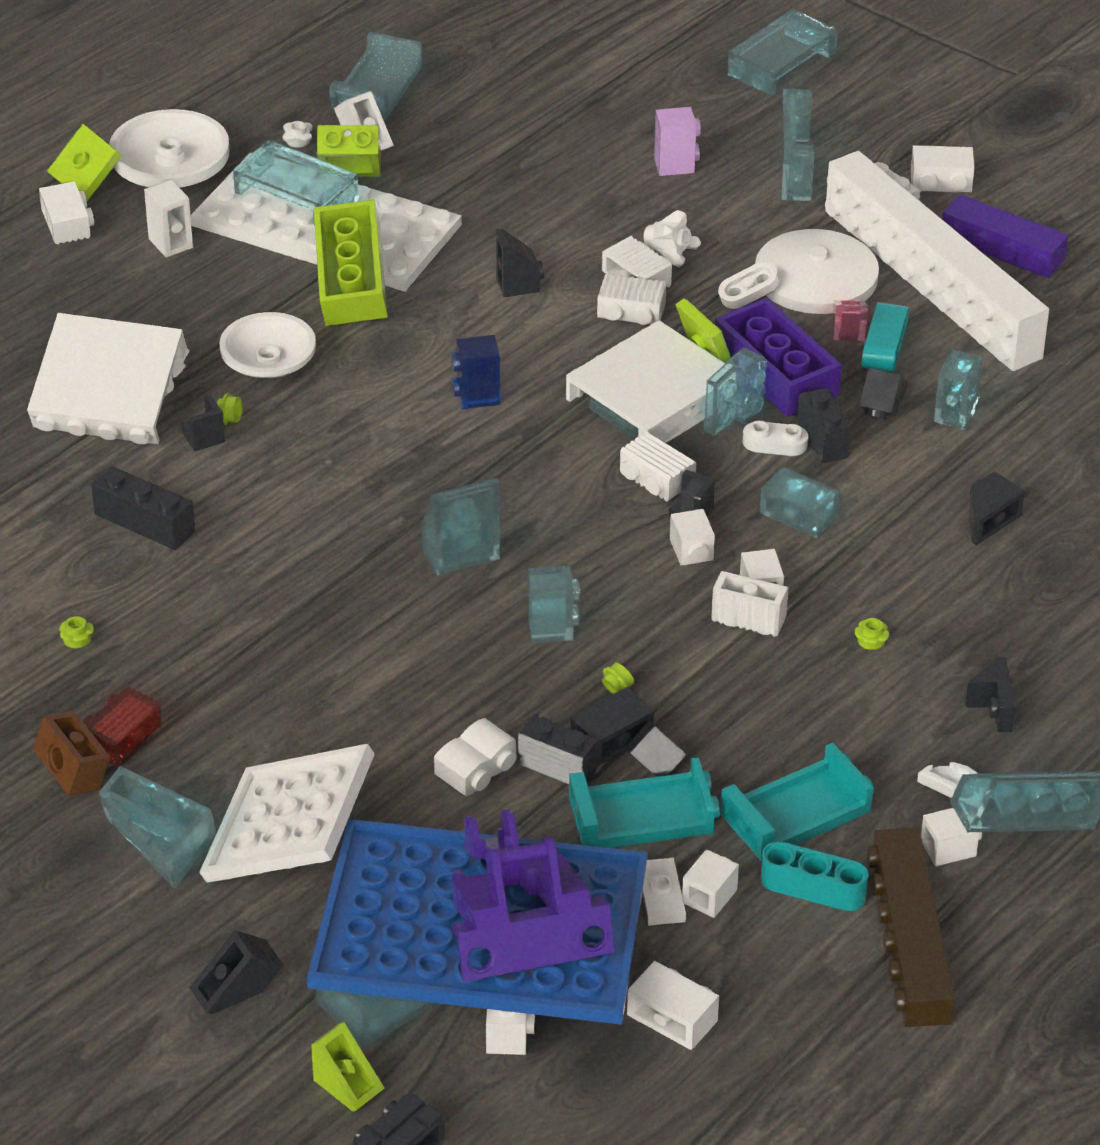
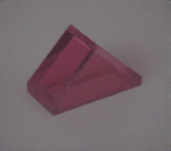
M833 300V340L865 341L868 305L865 301Z

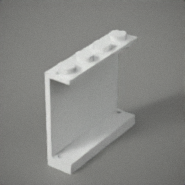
M58 313L27 409L33 427L43 431H65L77 436L84 434L100 436L106 440L123 439L137 444H159L160 440L156 430V423L176 357L184 358L187 349L182 329Z
M659 320L566 375V400L570 402L587 393L638 428V438L646 431L664 443L669 442L737 400L740 389V373Z

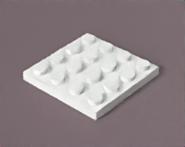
M363 744L247 767L199 872L207 883L229 880L236 877L331 861L375 755L370 746Z

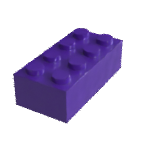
M767 297L715 318L714 324L722 331L735 369L787 417L798 413L799 408L797 406L800 400L798 396L801 393L827 388L830 389L832 397L840 395L842 364Z

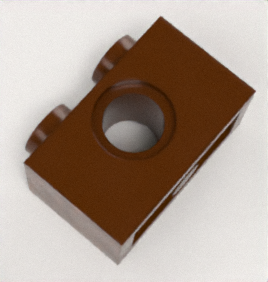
M75 711L43 716L33 747L40 760L68 796L99 790L111 758Z

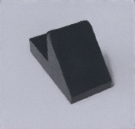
M998 657L968 682L965 702L967 708L988 707L989 717L996 720L998 733L1012 732L1015 714V702L1006 657Z

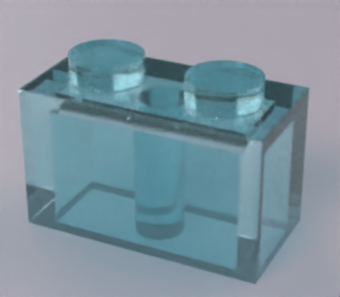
M951 349L939 371L934 422L963 430L966 429L978 404L983 357Z
M782 466L761 488L760 513L818 538L838 517L840 491Z
M570 566L528 568V622L531 643L573 640V626H579L578 605H573V601L580 600L578 579L572 580Z

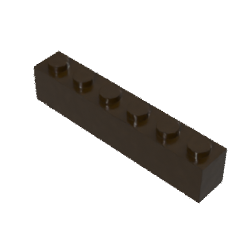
M920 828L875 830L874 844L867 847V860L869 868H875L876 872L872 876L874 896H880L881 901H878L879 924L886 925V930H883L885 953L891 952L892 959H889L888 970L890 982L897 983V988L894 989L896 1012L902 1011L905 1027L951 1025L955 999Z

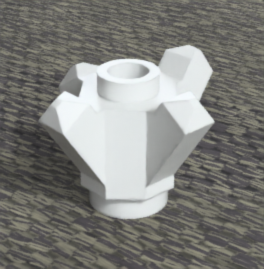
M676 210L660 222L648 225L644 231V243L650 249L666 257L677 267L682 266L685 261V257L682 255L685 249L696 250L701 246L699 238L691 236V232L686 226V213Z

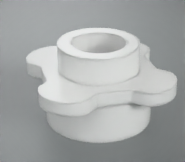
M294 121L283 126L284 131H286L283 134V140L291 147H304L312 139L310 131L313 128L310 123Z

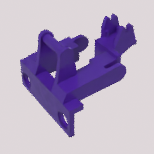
M507 809L502 810V828L497 829L498 837L480 840L477 821L473 820L472 816L465 817V850L475 860L482 858L486 860L488 877L486 874L467 877L461 869L452 872L451 881L454 906L465 920V922L452 924L453 933L457 937L461 979L463 982L615 953L609 902L603 895L590 898L588 888L561 852L556 851L555 842L552 837L543 838L541 843L520 846L514 814L510 813V810ZM520 884L529 896L538 894L547 907L508 914L504 887ZM591 926H598L603 931L601 942L595 946H587L582 940L584 931ZM486 948L489 950L490 959L482 968L471 967L469 963V956L474 949Z

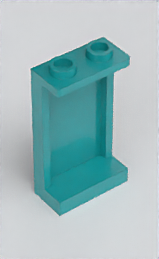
M830 743L825 746V757L823 760L746 794H743L735 784L723 788L720 815L758 859L762 861L763 849L772 842L778 841L798 845L871 812L874 787L869 777L862 775L852 764L850 757L845 752H841L834 743Z
M699 757L691 758V770L688 773L595 786L587 785L584 772L569 774V801L581 845L615 848L714 834V818H719L720 816L719 802L717 796H711L710 774L708 770L702 769Z

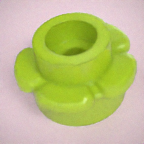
M226 393L223 399L220 398L217 401L218 406L223 412L224 425H227L228 422L238 423L242 415V400L240 397Z
M79 616L70 617L60 625V637L68 647L81 648L91 641L94 627L92 623H87L85 618Z
M876 618L859 622V627L855 628L858 643L865 649H879L884 646L885 641L889 638L887 625Z
M617 662L611 667L603 669L604 678L602 682L612 694L626 687L630 688L635 683L630 672Z

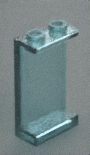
M791 9L729 51L728 75L769 96H773L776 94L777 80L814 54L819 53L827 58L836 54L838 29L795 9Z
M369 32L367 35V49L345 81L334 80L330 85L331 111H335L334 108L345 100L371 91L385 122L422 68V43Z
M783 89L780 127L781 200L811 201L814 145L796 144V141L808 142L810 138L812 90Z
M270 140L233 169L234 190L236 194L242 195L250 187H254L312 210L313 221L314 207L356 202L359 199L358 174Z

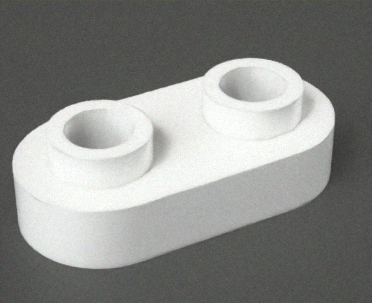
M760 262L725 279L720 284L718 290L722 304L727 308L737 309L774 291L779 284L777 270L770 263Z
M754 421L744 427L742 442L748 450L753 452L797 456L807 450L808 433L804 428L795 424Z

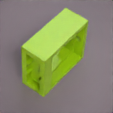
M317 125V156L320 173L331 177H381V146L378 125ZM349 130L351 131V135L346 136L344 132Z

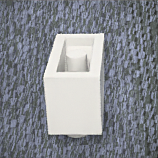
M371 91L347 99L334 108L341 125H378L381 151L394 146ZM347 130L344 134L350 136L351 131Z

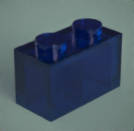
M495 335L456 339V352L451 353L453 372H457V377L451 380L453 396L459 397L462 409L500 405V353Z

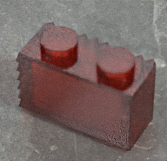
M128 685L117 695L112 694L109 696L104 707L94 716H87L83 723L111 757L109 763L119 766L120 762L128 758L134 749L142 745L148 736L151 737L152 733H155L157 728L161 727L160 703L157 700H153L152 697L148 698L146 694L143 695L140 691L137 692L135 688L131 689Z

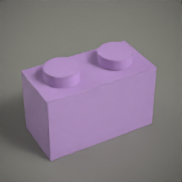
M691 107L656 110L654 160L659 176L694 173L695 161H699L700 158L696 136H700L701 127L699 118H694Z

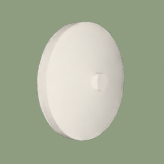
M158 110L136 116L122 124L114 132L109 143L110 146L122 154V157L113 167L115 171L128 181L146 187H152L172 180L179 188L200 183L219 172L229 157V138L224 127L209 116L188 110Z
M803 229L779 235L771 239L760 249L755 264L760 262L770 263L777 270L779 284L774 291L766 296L783 307L804 313L829 314L854 308L862 304L873 294L878 283L879 265L873 252L859 240L831 230Z

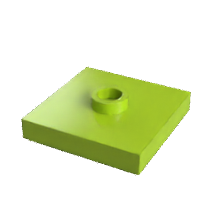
M82 124L47 172L62 184L75 181L78 191H84L86 201H88L122 157V154Z
M684 298L675 304L687 338L735 369L722 331L687 299Z

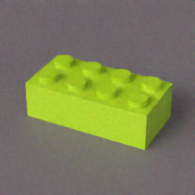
M375 199L314 207L319 297L325 326L388 318L381 231Z

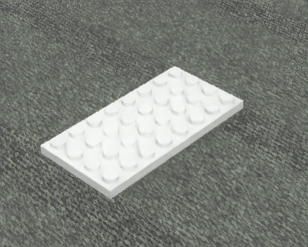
M249 153L190 215L191 226L317 264L313 208L375 199L380 222L385 286L404 292L460 228L462 220L461 215L444 209L431 207L417 201H411L390 193H384L367 186L354 184L340 178L327 176L313 170H307L254 153Z

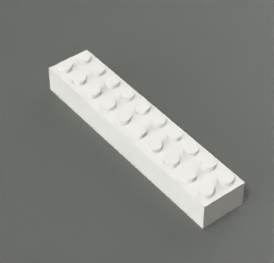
M859 150L829 162L825 211L858 238L879 256L883 262L893 268L903 279L907 280L922 295L935 304L939 310L949 316L959 327L969 333L1009 369L1015 371L1043 359L1049 308Z

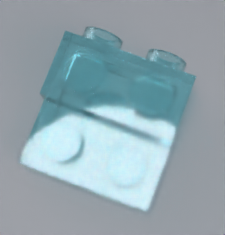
M742 348L706 381L705 432L716 436L725 426H729L733 419L744 424L754 414L756 415L761 411L764 404L763 396L766 393L765 386L763 385L766 377L764 371L767 369L765 357Z

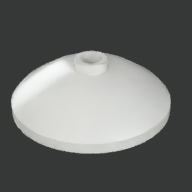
M277 312L256 313L236 320L224 330L219 342L220 353L225 363L239 373L255 378H277L291 374L307 364L313 357L316 349L315 334L307 323L295 316Z

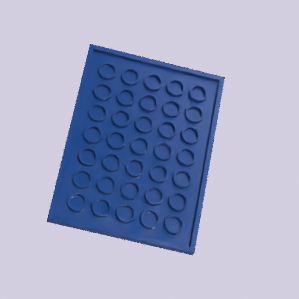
M348 819L307 976V988L622 1025L648 852L555 842L556 851L561 852L588 888L590 898L603 895L609 902L615 953L463 982L461 979L457 937L453 933L452 924L465 922V920L454 906L451 881L452 872L461 869L467 877L479 874H486L488 877L486 860L484 858L475 860L465 850V832ZM479 834L480 840L498 837L497 835ZM518 838L520 846L542 842V840ZM520 884L504 887L508 914L547 907L538 894L529 896ZM598 926L588 927L583 933V943L587 946L597 945L603 938V931ZM486 948L474 949L469 956L471 967H484L490 959L489 950Z

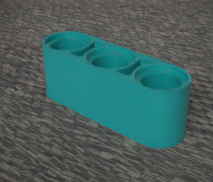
M877 302L864 345L862 368L894 373L907 328L909 307Z
M772 842L763 849L761 882L766 889L845 911L858 910L866 902L869 872L863 864L785 842Z

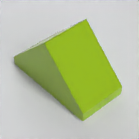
M340 1022L311 1044L314 1081L351 1111H357L385 1089L345 1022Z

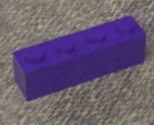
M959 195L942 214V220L980 252L1049 278L1066 260L1069 235L985 203Z

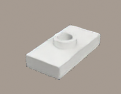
M674 858L647 860L642 899L648 926L686 922V911Z

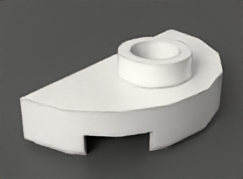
M950 762L949 766L933 768V765H929L918 773L917 782L971 808L982 811L987 793L985 786L981 782V776L970 767Z

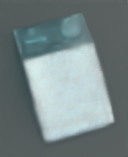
M497 478L431 495L422 522V550L436 575L500 559L499 481Z

